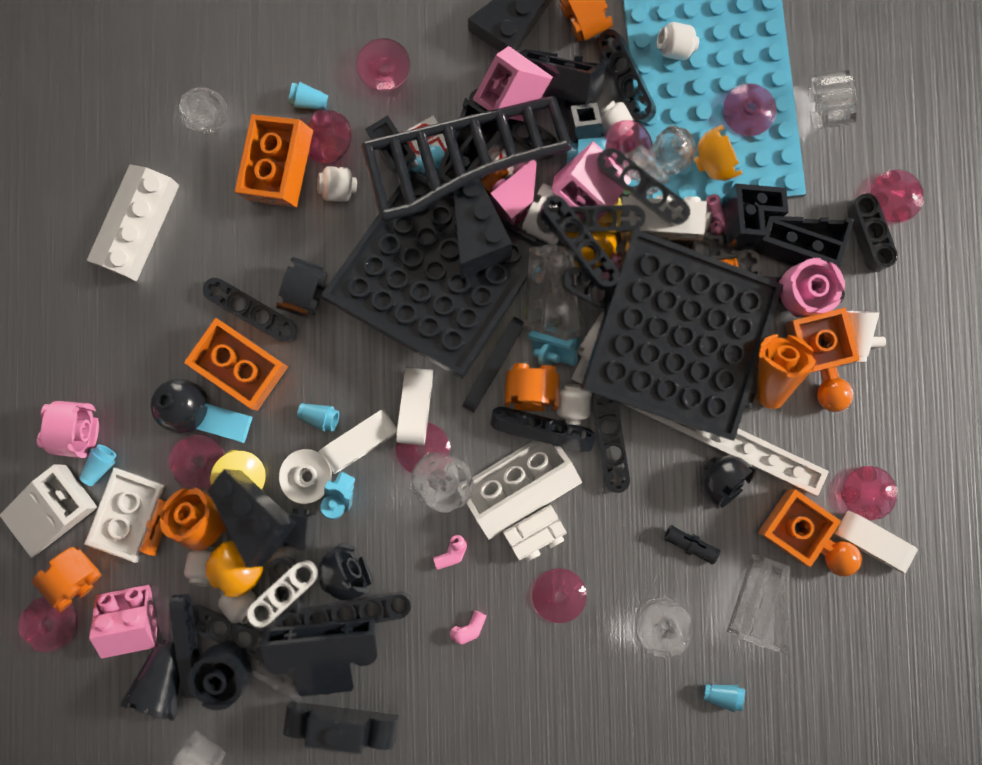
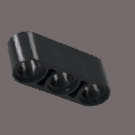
M863 193L848 205L847 213L849 218H854L852 228L866 266L871 271L881 272L895 264L898 257L897 250L877 197L870 193ZM859 203H864L868 209L867 213H863L862 211H860L858 206ZM868 227L876 231V239L869 236ZM877 252L885 256V264L878 261Z

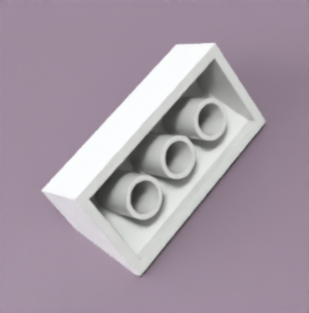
M130 164L87 261L137 282L179 185L171 177L147 167Z
M533 440L457 487L488 539H491L575 488L582 481L561 447Z

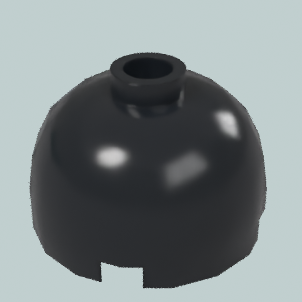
M171 379L161 384L155 390L150 405L152 416L159 426L176 434H182L186 431L191 432L203 422L207 414L208 407L205 406L204 397L207 398L206 393L199 385L191 381Z
M734 455L724 456L719 460L714 457L704 467L707 472L702 479L703 492L717 509L719 507L723 508L740 495L743 491L744 481L750 484L757 470L744 459Z
M346 543L339 544L331 549L323 557L319 565V583L323 591L338 600L344 601L358 598L370 590L367 589V586L372 583L370 570L362 556L358 560L352 553L356 549Z

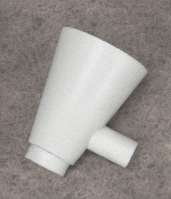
M847 311L860 358L856 362L867 361L870 347H884L886 345L885 337H873L880 312Z

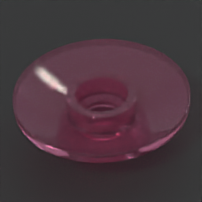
M379 38L370 41L362 48L357 59V70L360 78L366 85L375 90L387 91L398 87L405 81L410 70V60L407 51L400 43L388 38ZM383 64H387L389 66V69L387 71H381L380 66Z
M747 83L735 87L729 92L723 104L725 122L730 129L743 136H757L764 133L770 128L776 117L777 110L773 96L767 89L757 84ZM753 103L756 106V110H749L747 104Z
M622 120L613 124L608 129L604 138L606 140L605 149L615 148L642 169L649 164L653 154V143L645 127L633 120ZM622 145L626 147V153L623 151ZM611 155L610 158L615 162L616 157ZM623 163L621 168L625 169L628 165ZM629 171V172H627V174H635V173H637V172H635V171Z
M427 423L425 444L428 450L425 454L418 452L417 448L419 445L397 443L396 453L400 464L414 475L428 476L443 468L449 458V440L443 430L434 424Z
M555 568L543 573L535 582L532 592V599L537 612L544 619L554 623H566L575 619L584 609L587 598L586 588L580 577L574 572L563 568ZM557 592L565 594L563 601L558 602L555 600Z

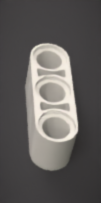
M409 367L405 369L397 427V443L425 444L433 370Z
M382 409L319 450V453L329 463L332 473L336 474L396 435L397 427L386 410Z
M851 511L846 512L834 534L843 541L854 544L859 550L904 574L907 572L918 551L913 545Z
M302 561L287 571L249 607L247 616L250 623L257 627H263L277 618L318 579L319 571L316 564L311 561ZM300 567H306L310 570L311 577L309 581H302L298 577ZM280 586H285L290 591V597L286 601L281 600L277 595V590ZM259 605L265 606L269 611V616L265 620L257 615V607Z

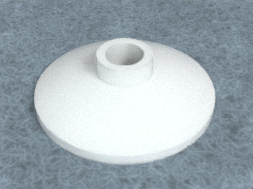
M309 449L297 450L291 453L282 463L279 472V482L284 494L292 501L301 504H309L320 500L324 496L326 483L328 480H332V471L327 460L319 452ZM307 472L312 473V480L309 482L305 478Z

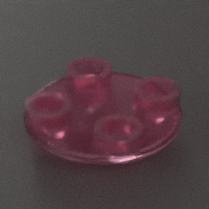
M316 111L307 125L313 130L308 154L320 163H333L342 158L350 147L352 139L351 126L346 117L337 111Z
M890 170L883 173L875 180L871 189V194L876 196L880 203L885 219L892 222L903 223L913 218L920 211L924 202V191L921 183L914 175L904 170Z
M864 466L856 469L848 476L844 483L841 497L851 512L867 520H878L888 515L894 508L897 501V487L893 478L885 470L875 466Z

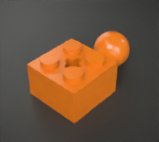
M846 307L786 323L787 336H795L805 341L814 351L812 356L814 359L816 358V363L810 373L817 371L821 373L823 382L817 391V399L820 405L831 412L845 410L852 402L853 390L847 381L839 378L836 367L860 360ZM818 339H824L825 345L820 346Z
M787 489L757 532L761 537L802 565L811 567L820 553L823 554L829 570L838 576L847 577L855 574L862 563L861 553L854 544L846 541L834 543L830 540V537L841 521L796 489ZM797 522H800L801 532L795 531V524Z

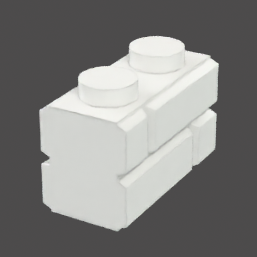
M551 504L503 531L519 561L525 558L526 562L541 554L539 549L547 544L550 548H553L563 542L562 536L567 534Z

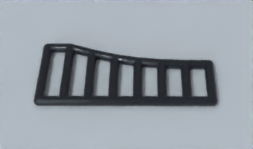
M548 96L367 140L362 143L361 147L380 219L389 221L413 215L460 187L489 174L539 158L570 151L572 143L556 97ZM549 109L559 142L543 145L533 111ZM522 114L533 149L517 153L506 118ZM496 121L507 157L491 162L480 124ZM469 127L481 166L466 172L454 131ZM439 134L444 136L456 177L443 185L440 184L427 137ZM414 140L417 141L431 192L417 200L401 148L402 143ZM386 147L391 149L406 204L390 209L374 150Z

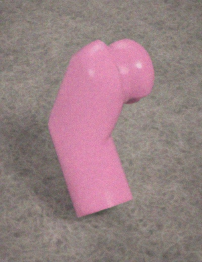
M713 194L709 195L706 199L709 212H712V223L709 226V230L714 235H721L722 232H725L724 212L720 197Z
M454 535L450 539L447 552L433 557L437 570L462 561L467 549L466 540L462 536Z
M474 610L469 625L462 628L453 627L450 631V638L460 645L476 639L480 634L487 615Z

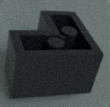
M736 183L722 198L727 247L752 249L766 236L765 221L768 217L785 216L789 213L786 188Z

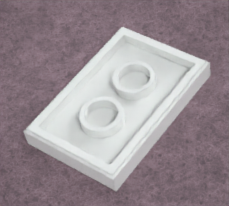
M113 467L84 545L134 563L138 562L141 555L139 548H141L148 529L146 527L147 521H151L158 503L157 501L162 499L166 485Z

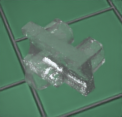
M640 145L630 153H623L662 184L668 182L669 175L655 160L656 153L652 149H645ZM623 163L622 166H623L624 168H626L628 165H626L625 163ZM629 171L626 173L629 179L640 182V176L637 172ZM649 189L647 196L657 193L659 189Z

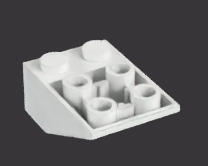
M53 465L33 480L0 514V517L29 556L33 558L98 507L66 465Z

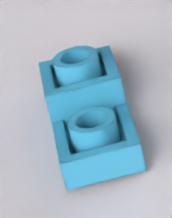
M205 403V406L208 407L207 414L203 422L196 429L245 443L253 417Z

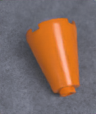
M779 334L771 335L765 338L760 346L757 400L766 408H780L814 368L816 358L814 359L812 356L813 349L805 341L795 336L788 335L787 338H778Z

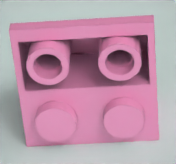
M508 46L496 54L473 100L490 111L540 99L553 77ZM522 114L509 117L511 119L524 121Z
M591 142L554 176L552 192L562 197L570 207L614 205L624 189L598 169L597 159L603 150L595 142ZM604 156L603 159L606 161L604 166L609 168L612 165L617 168L618 172L614 175L619 178L623 169L616 165L610 157ZM626 173L624 179L628 185L631 177ZM576 212V214L585 221L584 216L581 213ZM607 212L599 213L597 216V221Z
M534 160L529 163L519 164L513 170V176L508 180L501 179L492 187L491 202L501 219L514 226H517L526 218L533 203L537 164Z
M150 585L96 595L89 639L101 659L151 649L156 646L158 625Z

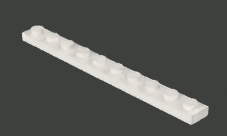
M581 357L571 378L572 381L582 384L589 360ZM625 405L721 452L740 457L751 466L814 496L819 495L829 471L739 428L735 441H730Z

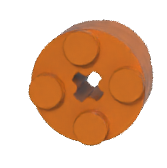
M560 0L561 4L559 6L565 19L571 18V31L577 42L581 40L586 41L613 27L612 17L606 18L605 16L606 9L608 8L605 0Z
M524 363L513 364V369L506 372L504 406L509 407L510 403H512L515 410L533 412L545 411V406H552L551 411L557 410L559 408L560 374L556 372V367L542 365L540 369L529 368V365Z
M183 488L176 491L169 497L162 509L165 511L163 520L160 518V527L164 535L190 550H206L227 529L211 497L198 488L189 490Z
M71 547L49 562L51 566L46 570V573L41 569L33 578L32 584L50 605L60 613L72 603L74 597L78 595L82 598L94 588L92 584L102 574L79 547H76V549Z

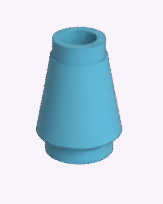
M292 83L288 104L294 105V108L321 109L325 111L328 95L304 83Z
M301 403L297 411V418L323 432L328 430L334 431L339 421V411L334 410L333 406Z
M98 444L96 448H92L79 479L86 485L94 486L115 464L116 453L101 444Z
M706 684L703 701L734 713L735 710H743L745 689L739 688V685Z

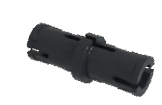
M674 525L669 526L665 533L664 541H668L683 549L685 554L689 556L693 554L711 565L715 564L720 555V549L700 540L698 535H690L674 527Z

